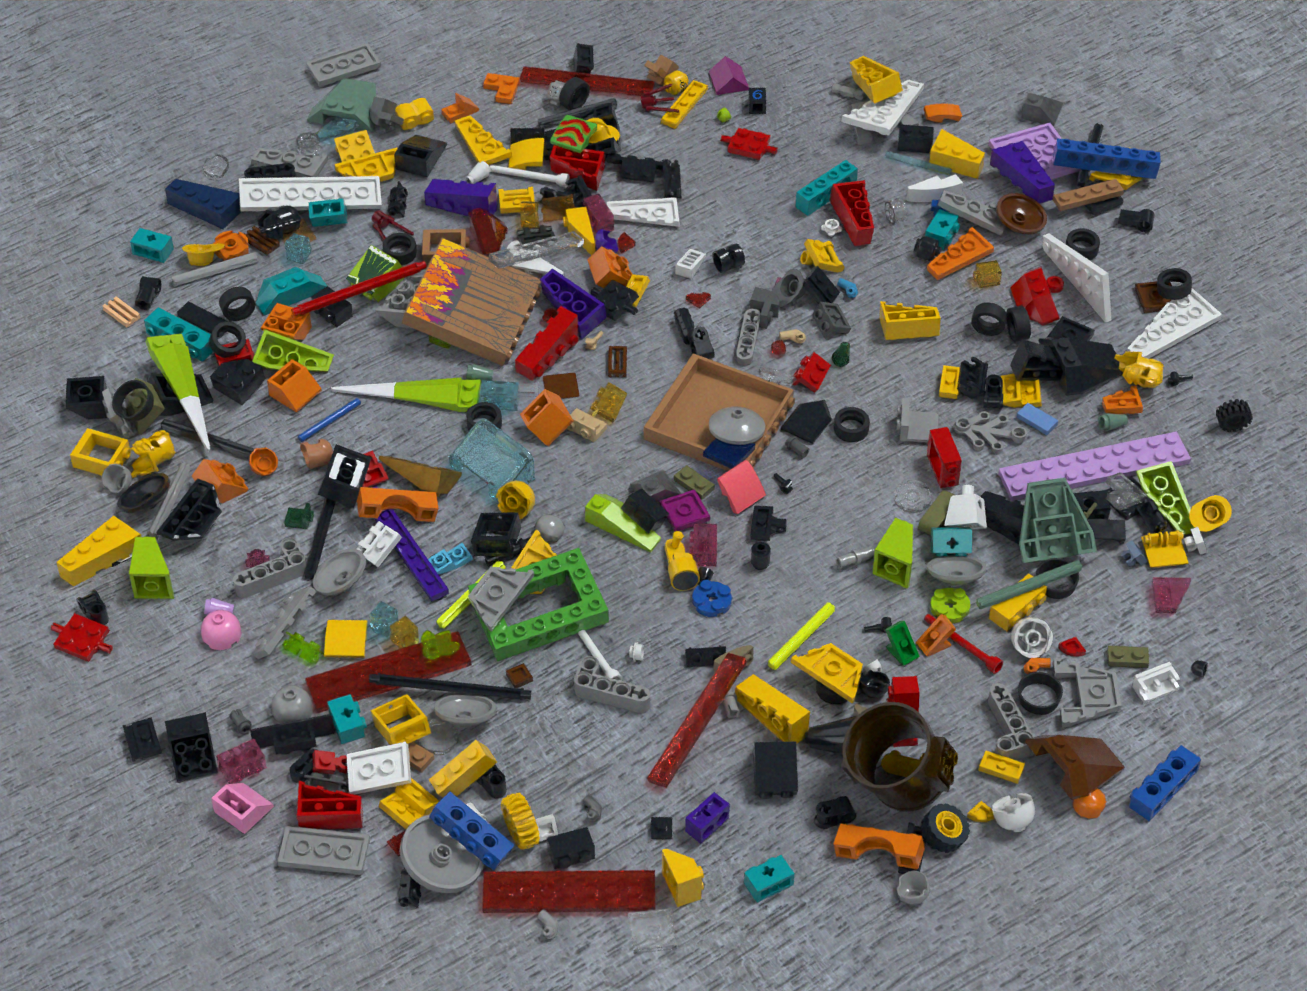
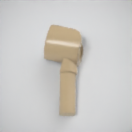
M600 331L593 339L586 338L585 343L587 344L585 348L595 350L597 341L603 335V332Z

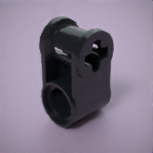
M701 326L691 328L688 331L687 337L692 354L707 359L714 358L715 353L707 330ZM700 333V336L696 338L695 334Z
M989 375L986 379L983 409L994 407L1002 410L1003 380L999 375Z
M95 589L82 598H76L81 611L88 619L103 625L109 622L105 603L101 600Z
M496 765L492 766L476 780L492 798H501L507 792L505 775Z
M841 796L818 803L814 822L817 827L827 829L840 824L851 823L856 819L857 815L849 798Z

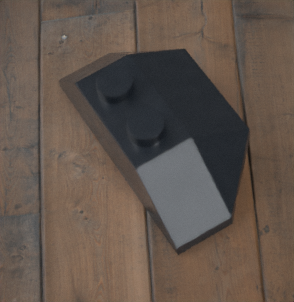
M197 478L157 530V535L173 541L202 539L222 512L215 486Z

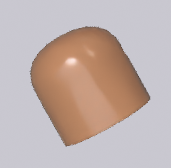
M318 439L317 444L300 443L308 469L329 464L333 453L329 441Z

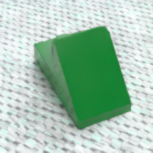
M901 620L885 629L891 642L886 648L902 666L920 657L905 621Z

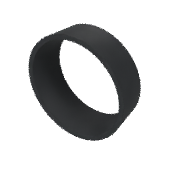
M130 380L123 383L116 390L112 399V408L115 414L131 422L145 418L152 410L154 404L152 392L145 383L139 380ZM135 389L147 390V401L144 407L137 414L125 417L122 411L125 397Z
M1060 558L1047 559L1037 567L1036 576L1071 562ZM1079 572L1070 575L1074 582L1071 588L1053 590L1047 587L1046 596L1053 599H1063L1070 596L1078 584Z
M1045 672L1029 673L1019 682V702L1030 713L1038 715L1051 713L1057 708L1062 698V685L1051 674ZM1044 684L1054 690L1057 695V701L1048 706H1036L1026 701L1021 693L1028 685Z

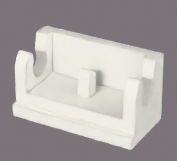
M1167 662L1135 675L1132 688L1142 702L1147 703L1179 690V685L1176 681L1180 680L1172 664Z

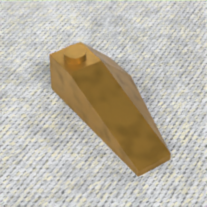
M379 456V460L420 489L436 492L437 497L440 494H448L462 476V472L447 468H438L416 462L412 463V461L391 456Z

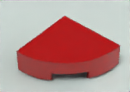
M1077 637L1058 644V648L1067 655L1075 657L1086 655V650Z

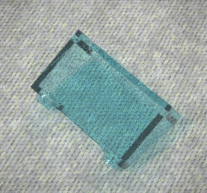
M485 418L475 423L449 456V465L452 469L461 471L466 467L487 483L488 494L493 500L498 501V498L496 499L498 489L510 481L517 480L530 484L535 480L534 459L531 453Z

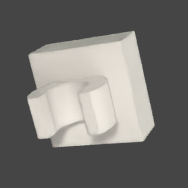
M1199 528L1191 529L1193 537L1184 538L1188 552L1198 548L1200 555L1207 553Z
M553 814L536 819L540 833L539 842L547 840V837L558 835Z

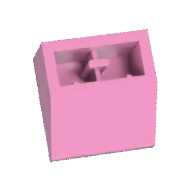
M244 783L226 784L211 798L214 812L243 834L247 833L274 807L271 802Z

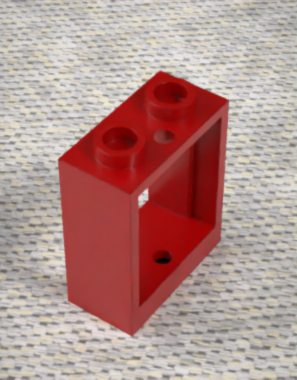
M943 427L930 430L927 457L940 488L959 485L962 459L949 428Z

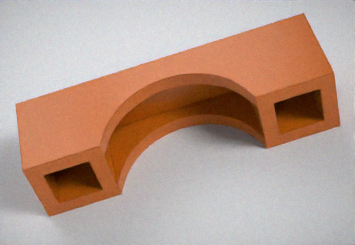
M360 487L357 498L359 517L378 518L387 509H400L408 512L416 521L435 522L439 509L436 492Z
M840 824L833 843L837 857L857 860L866 851L883 849L893 854L896 858L897 866L913 869L919 868L925 849L922 836L899 833L893 830H879L873 827H860L853 824Z

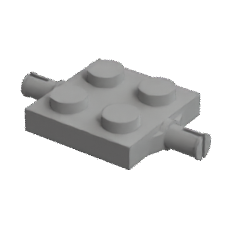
M108 388L102 391L104 397L102 402L108 410L107 417L111 423H116L117 429L123 434L124 438H129L135 435L131 421L115 414L112 408V399L116 389ZM122 404L123 414L125 417H128V412Z

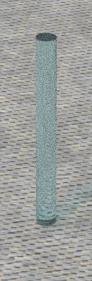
M886 151L885 154L886 158L949 176L952 173V169L890 151Z

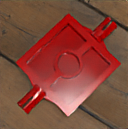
M738 128L732 137L722 134L720 139L721 142L730 143L728 153L758 160L766 152L776 154L778 151V147L768 145L771 135L745 128Z
M75 613L65 626L55 622L51 625V631L60 633L53 643L54 648L89 662L92 656L99 650L108 654L113 650L112 645L104 643V639L110 631L108 626Z

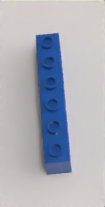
M1057 138L1053 152L1054 166L1156 179L1161 164L1160 152Z

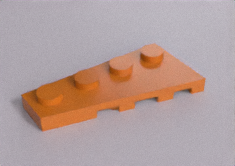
M971 227L968 233L959 237L958 241L954 245L951 244L946 252L939 254L927 265V271L937 280H940L993 253L994 246Z

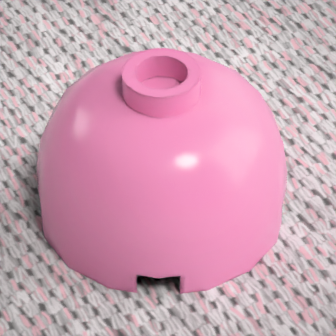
M216 610L209 613L201 625L203 642L214 650L229 649L233 643H238L242 633L237 617L226 610Z

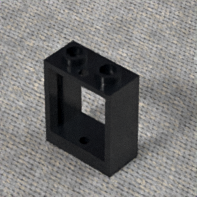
M518 512L480 513L471 539L474 556H512L521 530ZM487 531H509L508 536H486Z

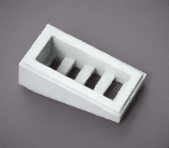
M689 249L677 262L675 274L692 279L705 259L706 254Z

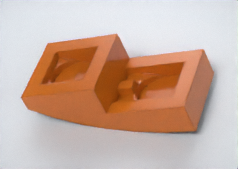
M931 104L923 108L926 120L942 123L944 118L960 121L962 118L959 105Z

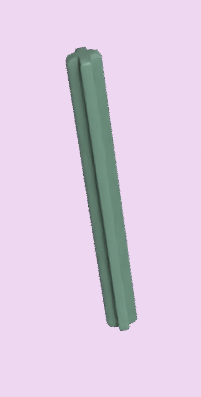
M1078 560L977 598L976 604L979 609L987 608L1080 572L1082 564Z

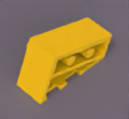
M941 129L930 150L929 166L978 179L983 170L985 153Z

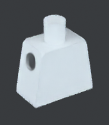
M963 485L962 495H954L950 498L945 520L947 528L970 527L972 530L986 529L984 500L977 494H974V486Z

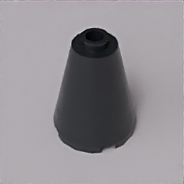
M857 716L810 727L809 731L805 732L806 744H809V747L843 755L845 734Z

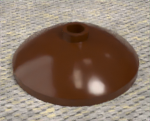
M1009 193L1002 196L996 205V212L1001 222L1016 233L1036 234L1042 231L1047 223V215L1043 207L1027 195Z

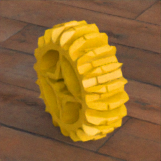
M521 793L507 795L501 801L502 815L507 829L519 849L532 848L540 840V833L534 813L528 801Z

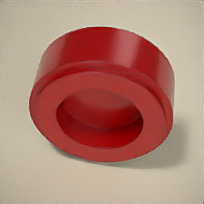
M1051 276L1047 279L1052 293H1059L1063 290L1064 280L1062 278Z

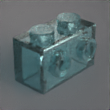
M482 380L480 403H493L500 410L518 411L520 399L519 382Z

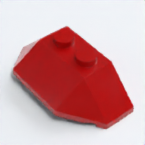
M1042 266L1025 272L1010 287L1016 306L1022 305L1025 307L1030 320L1046 325L1060 319Z

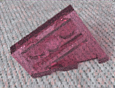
M1153 577L1152 588L1156 613H1176L1190 586L1191 578Z

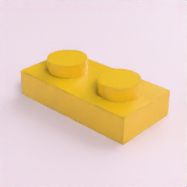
M632 274L626 287L636 291L639 295L632 304L633 307H637L650 282L648 276Z
M943 365L939 397L957 399L960 367Z
M985 751L978 771L1018 784L1025 763Z

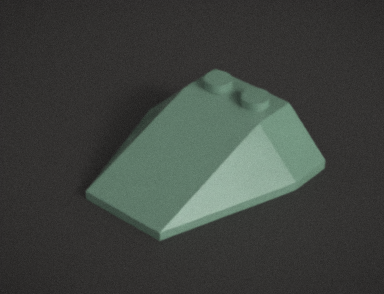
M347 78L342 79L312 108L307 122L324 124L328 115L355 119L356 130L373 132L376 124L371 120L370 109L373 99L376 97V83Z
M1065 477L1027 483L1019 542L1022 563L1097 552L1094 532Z

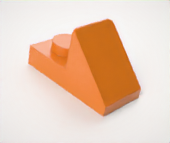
M455 93L456 103L441 109L442 115L450 124L455 122V120L479 111V108L471 99Z
M941 614L921 635L916 644L929 657L951 646L947 639L956 628L946 615Z

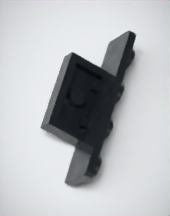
M616 153L606 155L607 163L621 165L620 179L654 183L656 169L663 170V160L655 161V159L648 157L638 159V157L632 155L621 157L620 154Z
M327 714L251 729L250 733L254 749L274 746L276 755H286L292 751H307L317 747L315 737L334 734L335 730L332 715Z

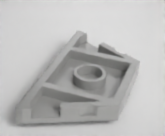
M490 567L468 595L469 601L490 631H493L534 577L533 570L518 572L513 568Z

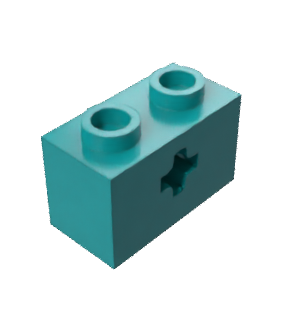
M343 198L308 202L309 218L313 227L348 223L347 208Z
M939 209L928 226L925 236L937 239L939 247H942L941 250H944L947 244H951L954 233L957 234L959 231V215Z
M139 228L130 241L133 255L165 263L174 250L171 236Z
M970 527L931 528V552L936 553V556H947V553H955V556H967V553H972V529ZM951 538L956 541V543L952 544V547L947 543Z
M351 694L327 701L329 714L332 715L333 724L341 744L365 737L366 721L364 716L360 717L359 704L357 701H353Z
M779 855L775 858H769L761 865L750 867L744 873V885L758 903L793 886L795 873L783 856Z

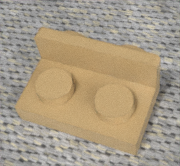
M576 408L570 414L573 422L567 427L569 431H573L583 438L595 442L606 431L607 423Z

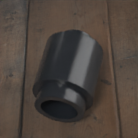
M757 542L751 547V564L757 570H764L770 564L771 548L767 543Z

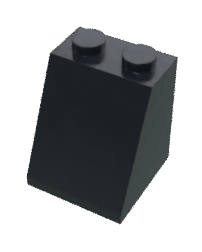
M796 741L754 742L755 795H760L762 799L773 798L772 795H781V798H793V795H797Z

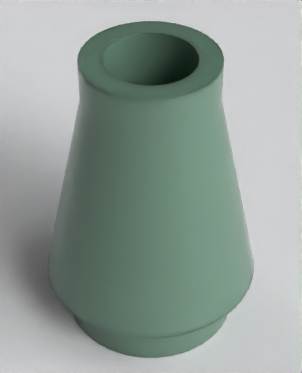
M476 364L468 365L466 379L492 381L493 370Z
M1103 413L1098 418L1099 428L1105 431L1127 425L1128 422L1125 414Z

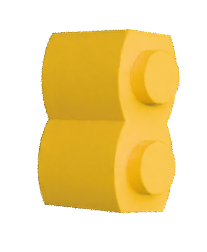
M418 98L410 103L398 105L395 109V115L404 119L403 125H400L403 130L413 129L417 125L427 124L434 120L433 109L425 98Z

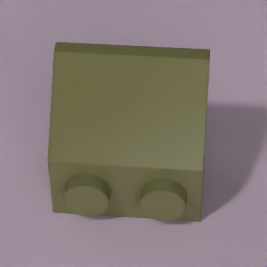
M135 378L134 380L145 383L154 397V404L150 413L142 420L133 422L138 434L142 435L165 408L153 385ZM135 389L125 397L126 410L129 416L137 414L144 407L147 401V390Z

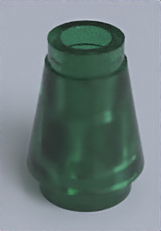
M842 342L832 354L834 365L843 367L849 363L851 345L848 342Z

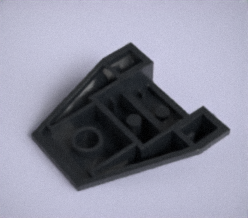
M612 102L595 107L578 117L583 120L600 118L606 125L616 128L620 134V127ZM612 137L596 143H589L585 149L602 151L605 156L621 151L620 137L617 142Z
M1065 337L1039 338L1038 340L1041 345L1051 347L1063 371L1059 383L1066 396L1083 394L1123 374L1119 369V361L1114 358L1116 352L1112 344Z

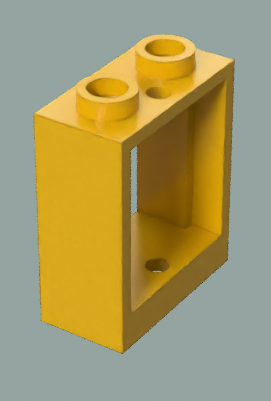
M87 428L70 454L73 468L102 475L105 468L110 464L123 466L126 459L131 455V448L128 439ZM95 445L116 450L109 462L89 456Z
M408 694L370 710L374 726L390 745L402 742L409 744L431 734L427 716ZM406 715L411 716V719L394 727L388 728L386 725Z

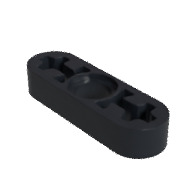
M291 163L251 167L244 172L245 178H294L296 175L295 167ZM268 172L274 173L273 175H266Z

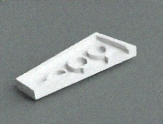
M676 198L607 202L608 219L679 227Z

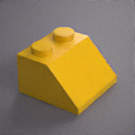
M663 849L662 875L677 907L701 900L702 890H704L702 882L704 873L701 866H697L693 858L669 849Z

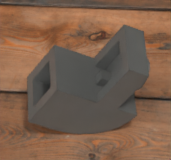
M374 97L370 109V117L374 124L389 130L390 126L395 127V124L403 125L404 119L394 115L396 103L384 98Z
M755 287L750 300V309L760 311V328L767 329L768 323L772 322L773 317L778 318L779 298L770 290Z

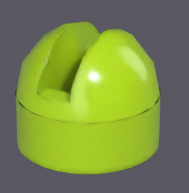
M724 107L718 111L717 119L720 122H727L731 119V114Z

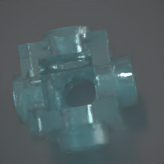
M295 233L286 240L284 246L287 260L300 264L305 263L312 250L309 237Z
M382 601L369 614L371 629L376 634L388 637L399 626L397 609Z

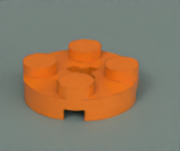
M233 231L222 232L216 236L213 243L225 245L224 248L215 251V255L223 259V261L249 253L248 238L239 231L238 234L233 233Z

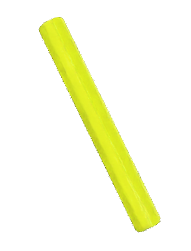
M497 561L492 566L506 569V566L502 561ZM482 575L475 583H478L484 575ZM468 590L436 621L440 628L445 629L471 604L468 598Z
M827 602L768 660V667L776 670L835 612V606Z

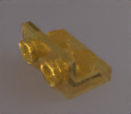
M610 382L604 388L601 386L596 394L598 399H595L590 407L592 410L590 415L594 417L598 414L613 423L628 393Z

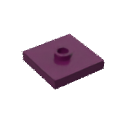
M695 489L660 501V505L669 513L667 519L674 531H681L710 521V515Z

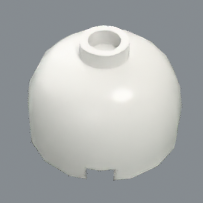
M1034 617L1021 619L1015 624L1011 632V641L1014 648L1028 658H1037L1044 652L1046 653L1050 649L1053 640V634L1048 624Z
M1019 793L1016 794L1017 798L1013 799L1009 795L993 803L992 811L996 822L1007 830H1013L1014 832L1025 830L1035 815V806L1032 796L1029 794Z

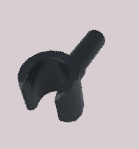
M1173 371L1168 378V383L1170 386H1177L1179 380L1193 379V375H1178L1177 372Z
M777 473L774 474V477L781 483V491L784 494L790 493L793 490V487H791L792 481L790 479H783Z
M883 617L881 624L866 626L864 631L881 630L886 633L885 629L892 626L891 618Z

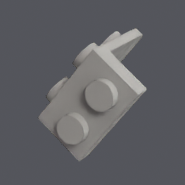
M902 398V405H898L897 417H901V419H897L900 441L928 443L929 431L938 429V414L909 411L910 398Z

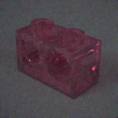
M598 193L583 198V207L587 208L590 224L595 232L600 229L610 232L614 231V215L601 195Z
M694 524V531H690V543H693V546H690L689 553L692 554L697 566H717V524Z
M251 739L216 755L218 767L228 784L240 782L244 778L257 774L267 768L265 756L255 739Z

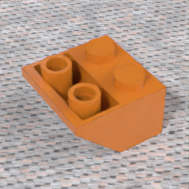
M601 246L587 259L595 284L603 289L612 280L626 286L632 276L628 260L623 256L620 257L615 254L611 249L608 250Z
M276 303L261 326V330L264 331L265 329L291 339L304 340L312 328L310 312L304 315L293 316L291 311L293 307Z
M293 359L267 380L269 396L295 412H298L322 391L308 369Z
M546 389L520 413L527 428L547 446L573 422L560 396Z
M203 459L192 474V478L195 481L198 478L215 486L219 503H225L249 490L244 483V479L236 473L235 467L229 463L224 464L216 460Z

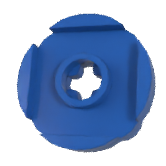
M703 580L693 591L692 603L699 614L707 617H717V614L722 612L724 614L730 609L732 604L731 589L729 586L719 582ZM709 597H715V598H716V599H713L712 601H709Z

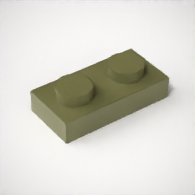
M687 465L674 475L675 482L688 491L695 489L701 500L715 490V484Z
M1108 645V666L1148 668V647Z

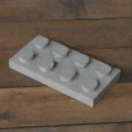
M368 43L306 62L308 70L319 87L381 68L380 60Z
M286 826L277 861L278 866L362 875L370 835Z

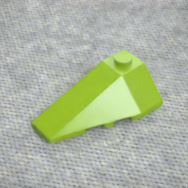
M264 329L252 362L267 369L280 370L293 359L305 366L308 371L328 372L334 354Z
M1172 461L1136 470L1143 491L1150 499L1154 500L1155 506L1175 531L1183 532L1184 536L1192 534L1191 529L1194 527L1189 519L1190 506Z
M595 494L585 506V522L651 553L661 541V537L654 531L648 534L621 509L624 504L622 501L607 494Z

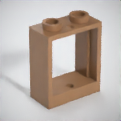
M466 229L423 230L422 260L425 261L426 266L428 267L435 251H431V244H439L442 238L456 244H461L463 247H470V236H466Z

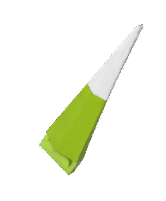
M173 334L147 337L145 342L150 357L173 389L206 451L209 452L210 445L192 362L183 335Z
M462 377L339 386L331 387V390L338 393L393 398L456 412H467L471 406L479 403L482 384L480 379L462 380Z

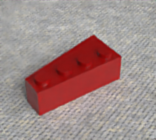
M865 180L833 184L829 199L854 246L871 244L874 231L870 203L867 199L868 193L865 189Z
M560 306L557 309L558 314L556 317H551L547 321L548 326L543 332L539 331L533 344L529 343L515 359V373L534 382L549 367H552L560 357L564 356L572 346H575L579 339L577 314Z

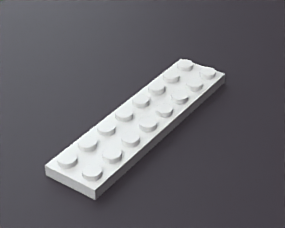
M379 176L239 178L240 211L274 210L283 205H290L297 210H309L308 202L341 198L344 199L347 209H381L382 207Z

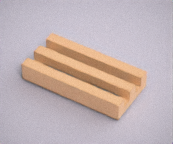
M117 296L113 298L114 301L110 300L108 305L104 304L102 306L106 313L126 328L140 319V314Z

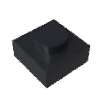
M651 817V839H672V817Z

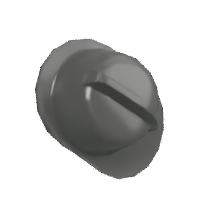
M798 269L789 270L772 289V292L779 298L780 308L787 306L794 299L801 298L806 292V289L803 287V282L806 279L803 278L802 273Z

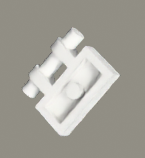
M378 521L375 526L369 529V534L365 539H361L357 549L364 554L367 561L378 568L402 537Z

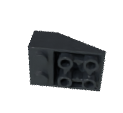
M419 135L412 136L402 142L394 154L396 170L428 177L447 146V142Z
M206 712L165 721L177 782L218 773Z

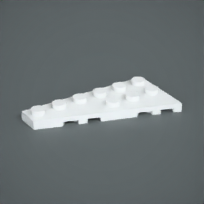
M1051 234L1043 235L1042 246L1045 253L1105 323L1111 321L1109 273Z
M1192 288L1191 293L1187 297L1168 302L1156 315L1150 325L1148 324L1145 331L1127 348V351L1142 352V357L1149 359L1219 321L1222 314Z

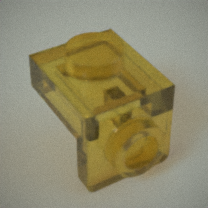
M521 202V227L536 228L539 226L538 202Z

